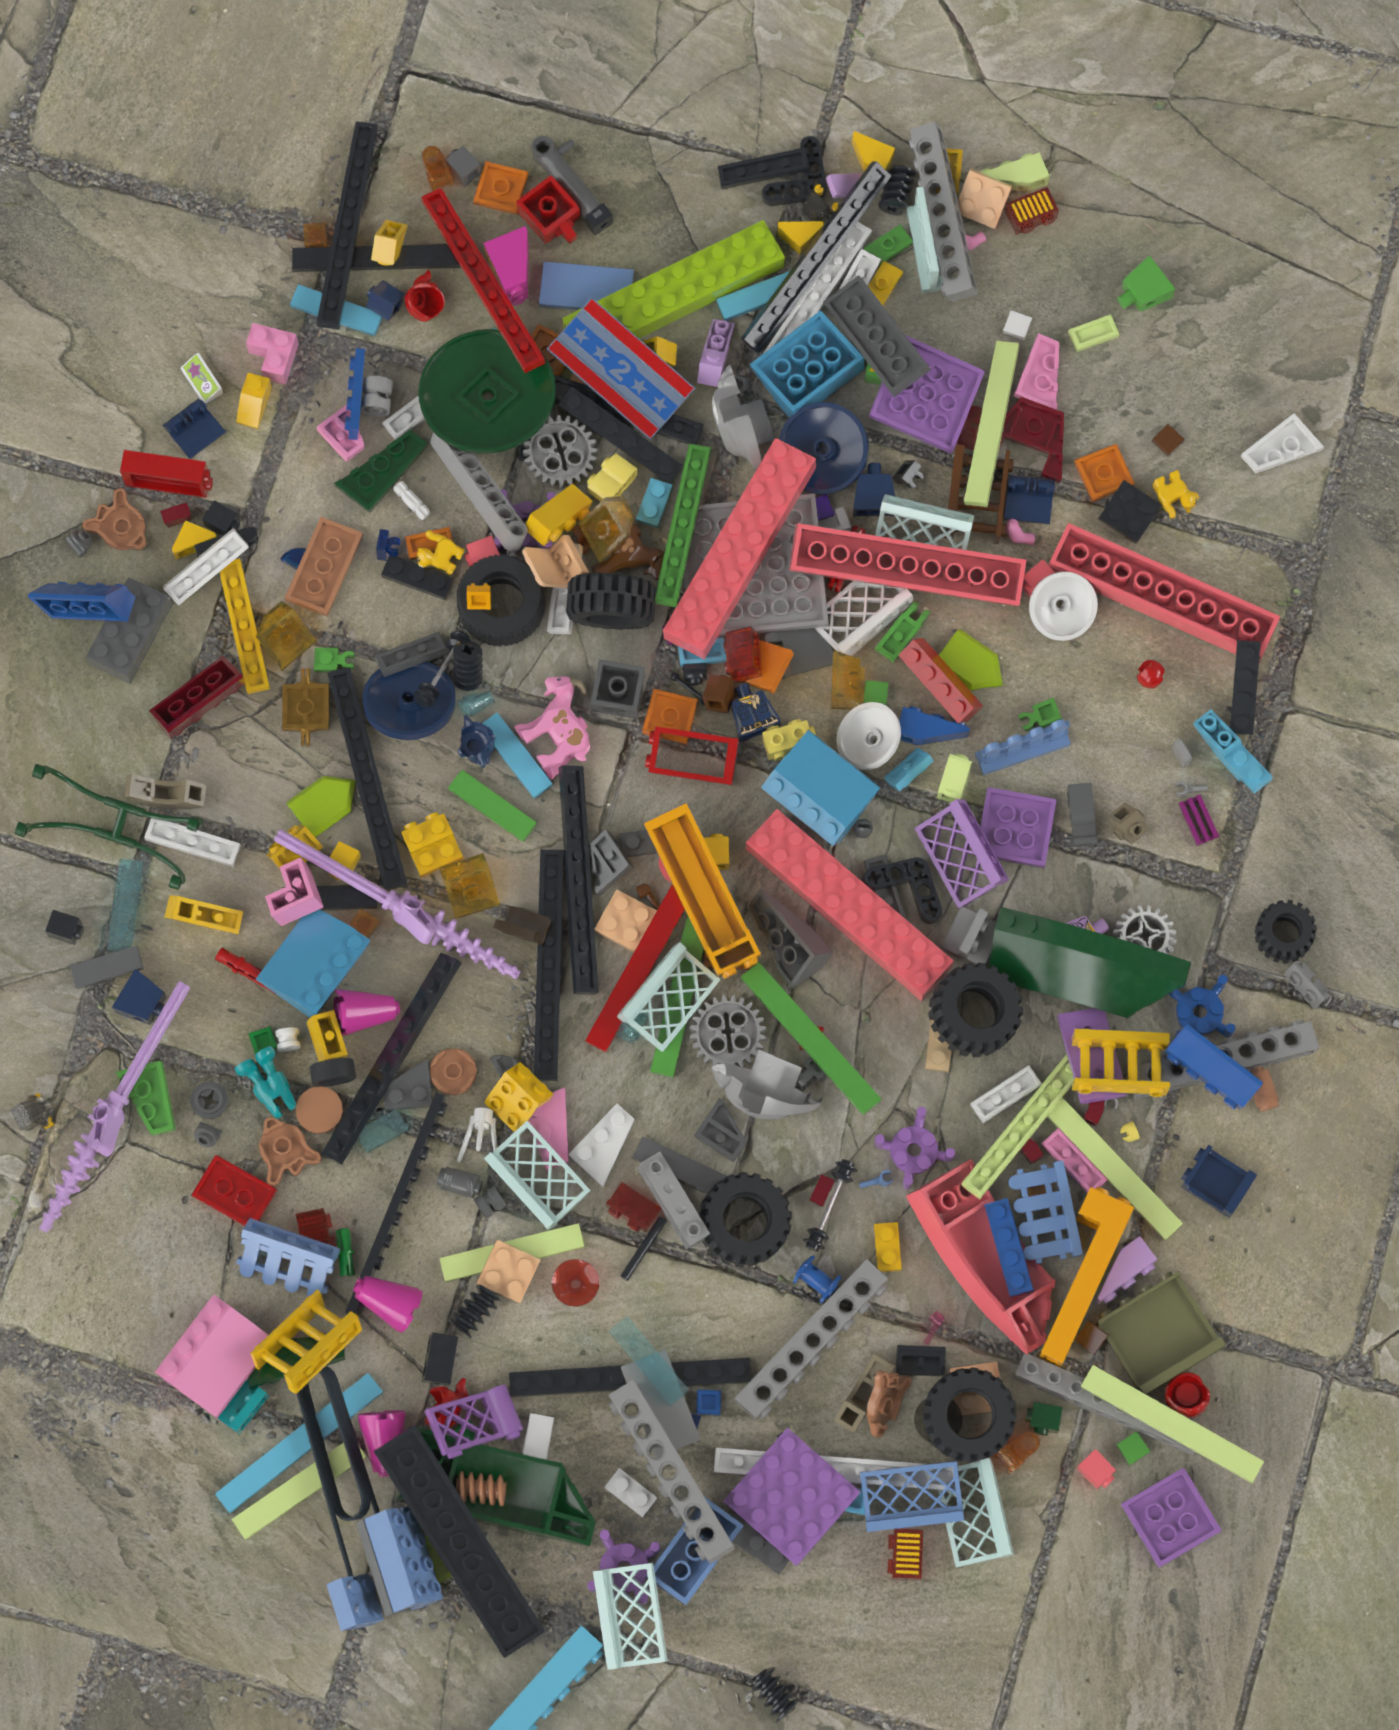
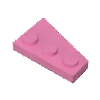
M1038 333L1013 396L1019 399L1024 397L1057 410L1058 341Z
M564 1087L552 1092L554 1095L550 1101L539 1107L528 1122L566 1163H569ZM537 1139V1145H543V1144ZM538 1148L542 1161L549 1162V1151L546 1148ZM553 1157L552 1162H558V1161ZM544 1165L546 1171H548L549 1165Z

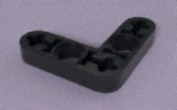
M807 136L803 138L800 148H806L809 164H817L820 168L819 171L816 173L803 172L804 179L765 185L762 189V200L766 205L779 206L817 201L825 197L826 178L821 146L816 137ZM807 144H811L813 147V157H809ZM817 179V184L824 188L821 196H817L814 192L813 180ZM791 187H797L801 193L793 197L788 194V190ZM781 189H784L785 198H782ZM769 191H773L775 198H770Z
M915 857L872 867L864 873L862 882L872 891L909 883L921 920L927 924H934L941 917L942 907L929 866L923 858ZM915 864L917 867L922 868V870L919 872V875L916 870H912ZM898 869L901 873V878L898 880L892 879L889 875V870ZM882 871H884V878L878 879L876 884L868 880L871 874L874 878L881 877ZM918 886H927L930 894L928 896L920 895ZM929 907L931 911L936 912L933 917L930 914H926Z

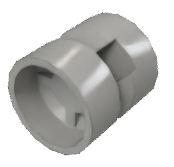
M382 376L365 377L363 382V393L365 395L362 396L361 411L371 416L389 415L391 399L388 397L392 395L393 381Z

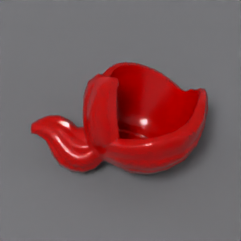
M426 270L423 275L417 277L413 282V287L409 288L405 295V306L413 318L422 322L431 321L440 314L445 305L443 293L436 283L430 282V270Z
M462 1378L458 1381L455 1392L445 1386L430 1389V1393L437 1401L433 1407L469 1397L465 1386L466 1379ZM456 1406L454 1414L460 1416L461 1407ZM440 1412L434 1413L437 1422L444 1425L447 1416ZM426 1416V1417H425V1424L428 1425V1426H430L429 1421H428L427 1416ZM451 1419L448 1428L453 1427L456 1422Z

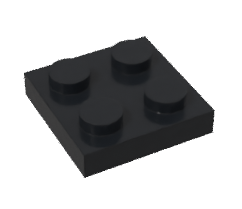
M1123 480L1098 519L1137 544L1162 504Z

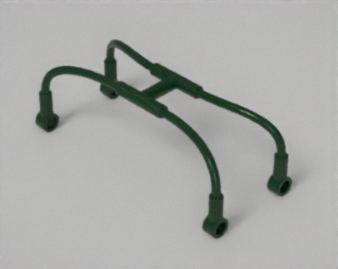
M35 765L32 777L42 780L46 774L50 773L80 792L103 802L104 805L118 809V815L113 831L67 822H40L32 824L18 822L15 835L25 838L28 832L38 828H69L91 832L95 836L143 850L164 862L178 874L172 875L169 882L170 888L179 890L181 885L185 883V874L175 863L154 849L138 843L135 839L123 836L121 833L128 813L142 818L145 816L156 820L187 823V830L197 832L198 828L203 825L202 818L193 816L176 817L151 813L144 808L92 792L47 765Z

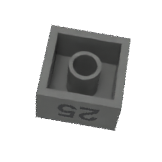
M599 659L591 698V711L637 719L645 680V667Z

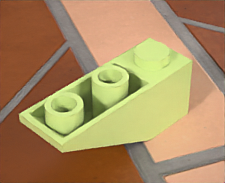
M1040 152L1036 154L1028 153L1019 160L1013 162L1011 160L1005 161L999 167L993 169L985 168L980 171V173L1013 186L1011 189L1013 191L1029 192L1048 185L1049 173Z
M962 754L949 755L938 790V799L949 803L956 799H962L972 761H969L968 757Z

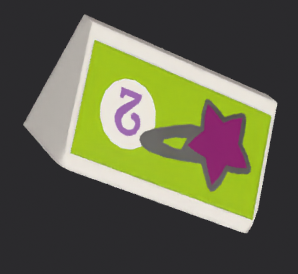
M199 353L195 354L180 368L200 400H203L205 404L223 394L221 386Z

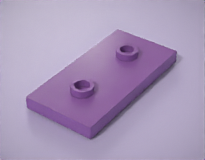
M1092 1008L1062 1013L1057 1016L1074 1079L1080 1078V1048L1072 1046L1074 1029L1110 1030L1105 1011ZM1102 1047L1090 1048V1078L1104 1079V1050ZM1114 1049V1080H1124L1117 1053ZM1077 1091L1080 1104L1126 1097L1127 1093L1114 1092L1081 1094Z

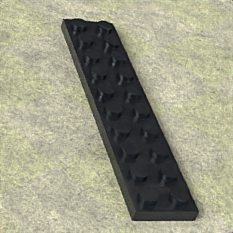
M412 1425L375 1449L373 1452L503 1658H506L544 1633V1628L416 1425Z

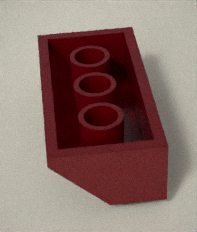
M221 656L151 708L149 712L162 731L172 739L181 734L193 722L200 720L209 710L217 707L228 696L236 693L245 684L244 677L224 656Z

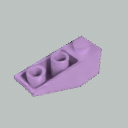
M712 319L699 364L697 383L718 387V380L725 369L735 323Z
M1140 1236L1120 1250L1096 1300L1097 1304L1102 1301L1107 1304L1117 1296L1115 1292L1121 1287L1124 1290L1128 1289L1136 1282L1134 1278L1142 1273L1145 1276L1155 1269L1153 1264L1157 1261V1258Z

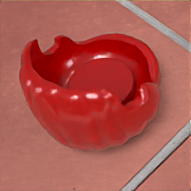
M1183 1372L1175 1376L1166 1386V1405L1188 1419H1194L1205 1412L1206 1407L1209 1405L1210 1391L1198 1375L1191 1372Z

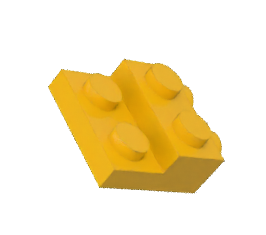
M438 812L432 813L425 818V822L420 824L411 822L404 826L405 830L401 832L420 877H424L464 859L444 813L441 815Z

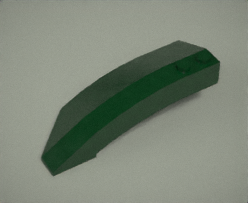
M1001 907L994 929L989 967L991 965L997 967V972L1000 974L1005 972L1009 976L1007 980L1010 983L1015 982L1019 988L1078 1003L1128 1019L1144 1007H1149L1161 1000L1173 990H1178L1185 986L1192 962L1105 934Z
M417 1427L455 1489L460 1471H463L465 1479H467L470 1472H473L474 1480H477L479 1474L482 1473L485 1481L489 1474H492L495 1482L499 1475H502L503 1482L506 1483L507 1481L504 1506H500L499 1499H497L495 1505H490L489 1498L485 1504H481L479 1497L475 1503H471L468 1496L464 1503L476 1522L534 1536L584 1546L591 1545L596 1521L583 1503L584 1500L571 1482L562 1462L532 1457L483 1444L461 1450L462 1455L449 1459L447 1455L442 1456L433 1431ZM445 1435L444 1439L447 1447H453L456 1439ZM396 1490L394 1500L406 1503L399 1491Z

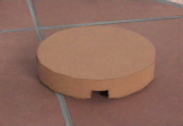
M462 1049L442 1050L431 1062V1081L438 1091L446 1095L456 1096L463 1094L473 1086L476 1080L477 1069L475 1061L469 1053Z
M322 1086L312 1087L298 1098L296 1117L305 1130L314 1134H325L338 1126L343 1116V1104L334 1091Z

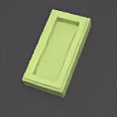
M1111 314L1071 328L1068 331L1076 352L1119 337L1118 329Z

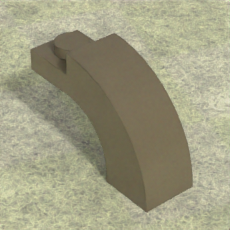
M129 774L126 779L124 798L140 801L141 805L156 808H202L205 802L206 784L188 779L182 781H161Z
M875 1352L833 1421L854 1433L867 1415V1406L875 1386L876 1373L882 1370L890 1374L896 1364Z

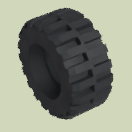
M607 572L578 574L575 577L573 576L568 583L566 614L573 622L594 628L631 630L648 627L654 620L656 588L651 581L633 575Z
M979 962L975 966L972 963L964 964L962 967L958 966L947 974L934 989L933 996L929 1001V1007L932 1009L928 1012L929 1019L934 1020L931 1028L933 1032L938 1031L940 1034L938 1040L941 1043L947 1042L949 1044L948 1049L952 1052L956 1049L960 1050L959 1054L965 1057L972 1053L973 1058L981 1057L983 1054L988 1056L1001 1049L1016 1034L1015 1031L1020 1027L1022 1021L1019 1018L1023 1015V1007L1019 1006L1022 1002L1021 994H1016L1015 990L1018 987L1015 982L1010 983L1007 980L1009 976L1005 972L1002 974L998 973L997 967L991 965L989 968H986L985 963ZM971 991L984 996L994 1010L995 1019L993 1025L990 1028L979 1029L967 1024L961 1018L957 1009V997L959 994Z
M740 1172L735 1176L731 1174L722 1181H718L706 1194L700 1205L701 1209L698 1215L710 1233L704 1237L702 1242L705 1247L709 1246L712 1250L711 1254L715 1258L719 1256L723 1259V1263L728 1265L734 1263L735 1267H743L744 1265L751 1267L756 1266L760 1262L767 1261L784 1245L792 1226L790 1225L792 1211L788 1210L790 1205L788 1199H784L781 1195L783 1190L779 1186L775 1188L772 1185L773 1181L766 1178L764 1180L757 1173L748 1175L747 1172ZM735 1199H749L758 1204L763 1210L766 1217V1228L759 1238L753 1241H741L733 1237L725 1228L723 1212L726 1206Z
M978 1368L956 1369V1371L944 1375L930 1389L923 1405L922 1419L925 1425L924 1430L931 1439L932 1445L935 1448L937 1447L946 1457L949 1456L960 1462H976L996 1454L1007 1444L1012 1436L1017 1420L1015 1413L1016 1404L1015 1400L1013 1401L1010 1389L1005 1387L999 1377L996 1378L991 1372L978 1370ZM961 1393H977L984 1397L991 1407V1424L987 1431L978 1437H962L956 1434L948 1424V1405L955 1396Z

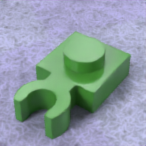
M315 647L314 672L328 673L338 670V667H343L344 669L350 667V670H354V664H347L345 661L347 658H355V654L352 651H346L339 655L338 648Z
M1054 697L1033 705V713L1023 712L1018 716L1020 721L1024 719L1030 720L1028 725L1023 726L1025 732L1032 730L1038 723L1043 729L1050 726L1053 722L1062 719Z

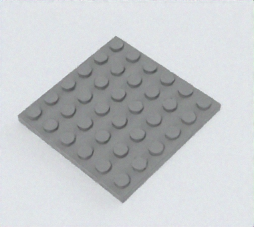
M815 494L800 495L718 637L829 626L824 576L789 571L796 524L818 526ZM738 501L699 505L684 573L686 590Z

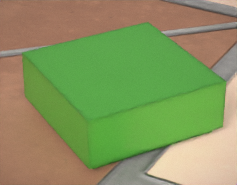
M865 680L863 703L877 702L886 706L889 682Z
M1137 1431L1116 1445L1129 1465L1150 1453V1450Z

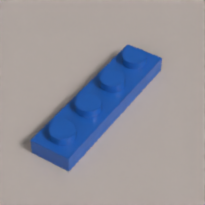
M356 348L355 357L350 356L349 370H353V377L349 376L348 390H352V396H347L346 410H350V417L346 416L345 430H349L348 439L357 440L359 432L365 349Z
M1005 1198L985 1204L1010 1297L1034 1291L1009 1199Z

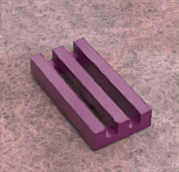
M1200 794L1194 798L1187 799V801L1178 803L1196 846L1219 837ZM1194 803H1197L1201 810V813L1211 833L1210 836L1206 831V828L1202 822V819ZM1186 806H1190L1204 838H1199Z

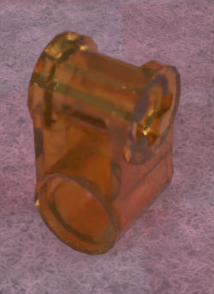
M436 146L426 147L422 152V161L431 191L446 185L453 186V179L441 150ZM430 156L438 158L435 162H429L427 159Z
M1024 1432L999 1450L994 1457L1000 1459L1010 1475L1037 1452L1040 1445L1039 1437L1034 1432ZM1026 1437H1030L1035 1441L1036 1445L1031 1450H1027L1022 1446V1440Z

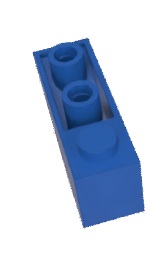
M913 706L909 708L903 707L899 719L901 727L900 741L916 746L968 738L970 728L966 727L965 723L958 724L956 720L953 722L944 720V717L939 714L932 713L928 715L922 713L921 709Z

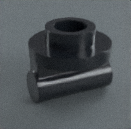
M683 664L684 681L689 682L690 686L702 685L703 681L707 680V664Z

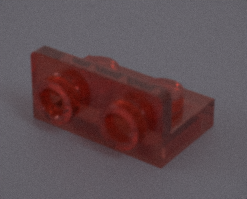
M623 1182L620 1183L610 1200L608 1199L605 1203L608 1208L607 1212L616 1219L622 1217L628 1221L627 1226L636 1232L641 1230L646 1233L661 1211V1207Z

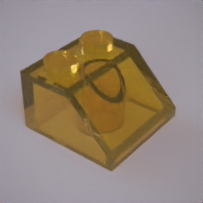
M833 651L831 709L852 710L859 703H864V689H860V680L864 681L865 667H860L859 658L838 651Z
M484 853L439 867L455 919L500 905Z

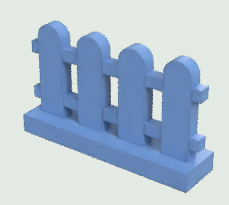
M1064 719L1053 722L1050 727L1044 729L1037 727L1030 730L1029 734L1023 736L1017 734L1009 737L1006 742L1000 744L993 742L986 745L985 749L975 752L982 775L984 776L1069 747L1071 745L1067 735L1069 733L1067 728L1070 727L1069 720L1064 721Z
M1063 1160L1053 1162V1168L1049 1169L1047 1164L1041 1165V1170L1023 1173V1169L1016 1170L1017 1175L1010 1177L1008 1181L1011 1189L1021 1190L1022 1198L1014 1202L1013 1209L1017 1213L1026 1214L1027 1222L1019 1225L1018 1232L1023 1237L1030 1236L1032 1245L1027 1246L1023 1252L1026 1260H1035L1036 1264L1042 1263V1258L1059 1255L1060 1260L1066 1259V1253H1071L1072 1258L1083 1255ZM1056 1182V1192H1052L1051 1183ZM1045 1185L1046 1194L1028 1196L1027 1188ZM1056 1206H1061L1062 1215H1057ZM1050 1209L1051 1217L1033 1220L1032 1211ZM1066 1229V1239H1062L1061 1230ZM1049 1232L1055 1233L1056 1241L1038 1244L1037 1235Z
M251 1218L248 1220L241 1235V1244L245 1245L243 1257L239 1256L236 1264L240 1265L242 1276L251 1277L256 1270L263 1273L262 1280L265 1284L272 1285L279 1278L285 1280V1289L289 1292H296L300 1286L308 1288V1296L316 1290H319L321 1295L322 1293L327 1294L329 1286L325 1285L327 1274H332L333 1264L338 1258L340 1248ZM260 1250L268 1252L265 1265L257 1262ZM282 1258L291 1260L288 1272L280 1270ZM305 1265L313 1268L310 1280L302 1278Z

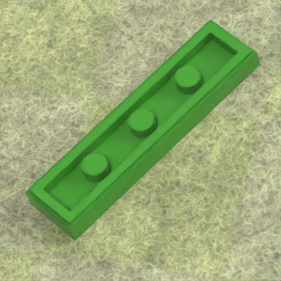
M463 770L460 771L448 787L449 791L521 842L526 840L537 825V822Z

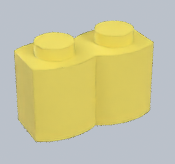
M617 453L612 457L608 456L601 465L602 470L598 474H592L587 481L588 493L608 508L615 504L638 475L637 468Z

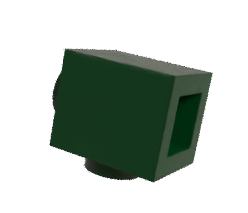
M1034 1402L1032 1408H1027L1025 1422H1029V1429L1034 1430V1434L1048 1436V1432L1057 1434L1059 1432L1063 1407Z

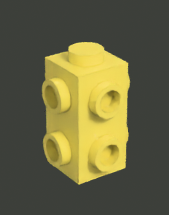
M801 719L789 722L784 727L771 726L767 728L765 732H762V740L768 760H783L808 730L816 735L814 727H809L807 720L801 721Z

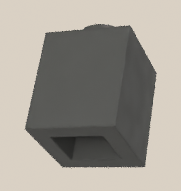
M464 146L452 150L446 158L447 168L464 187L482 173L481 164Z

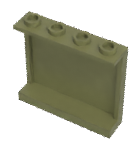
M1171 1271L1159 1278L1161 1282L1154 1287L1151 1284L1139 1290L1140 1295L1132 1299L1131 1296L1125 1298L1119 1303L1120 1307L1113 1312L1111 1309L1104 1311L1098 1316L1100 1320L1096 1323L1098 1327L1109 1334L1106 1341L1136 1389L1146 1395L1168 1383L1178 1374L1186 1372L1220 1351L1226 1345L1222 1337L1218 1338L1179 1277L1181 1275L1179 1271L1175 1274Z

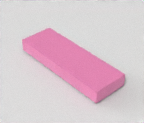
M1059 1128L1041 1143V1146L1056 1161H1064L1065 1171L1086 1193H1088L1090 1187L1095 1189L1107 1182L1108 1179Z

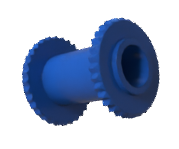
M810 1256L796 1272L793 1283L796 1284L802 1279L823 1295L819 1302L824 1303L835 1292L842 1277L838 1275L833 1280L812 1264L815 1256Z

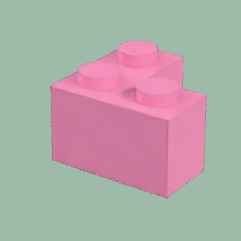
M252 323L246 342L248 352L265 357L261 369L263 377L270 378L272 382L286 385L299 345L297 335Z
M298 858L280 867L286 887L265 896L271 916L280 926L323 908L311 869L302 858Z

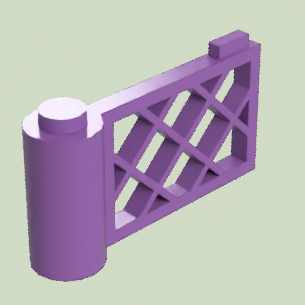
M500 1385L488 1391L425 1410L442 1456L447 1455L449 1459L462 1455L461 1450L493 1440L506 1438L507 1441H512L521 1436L520 1432L523 1431L506 1385ZM476 1400H482L485 1408L483 1413L473 1408ZM456 1406L466 1410L464 1419L454 1414ZM440 1412L447 1416L444 1425L437 1422L434 1413ZM471 1414L481 1419L478 1427L468 1422ZM451 1419L461 1425L459 1433L448 1428ZM485 1422L492 1425L495 1434L490 1435L482 1430ZM465 1428L476 1433L473 1441L463 1437ZM446 1434L456 1439L453 1447H447L444 1439Z

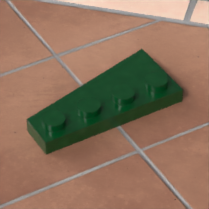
M408 430L387 445L386 449L378 454H374L366 463L350 471V474L342 480L336 481L334 486L370 513L428 447V443L412 430Z
M312 1337L291 1338L307 1350H311L318 1343ZM285 1346L275 1354V1356L290 1366H294L301 1359L300 1356ZM345 1348L326 1366L345 1360ZM266 1362L259 1370L255 1368L250 1374V1391L269 1382L270 1384L279 1382V1379L285 1378V1373Z

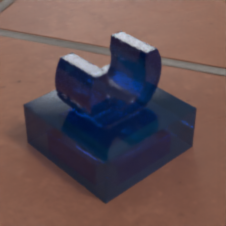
M380 529L376 547L377 560L386 561L388 554L394 557L398 556V549L391 548V546L400 545V538H390L389 530Z

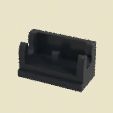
M434 1332L429 1335L422 1383L442 1386L451 1384L458 1342L457 1336Z
M897 1345L896 1373L898 1375L943 1377L946 1347Z

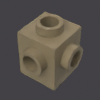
M1125 802L1108 816L1114 827L1112 830L1114 835L1121 841L1124 839L1133 844L1149 830L1144 822L1146 820L1144 814Z

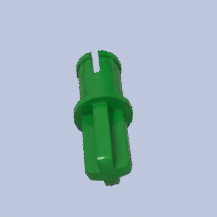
M348 1228L336 1230L337 1248H340L338 1255L340 1277H345L346 1275L353 1276L355 1272L352 1254L355 1252L351 1247L350 1230Z

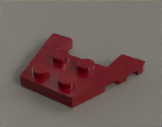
M1021 397L1006 414L999 450L1003 440L1007 439L1048 454L1041 476L1061 483L1064 412Z

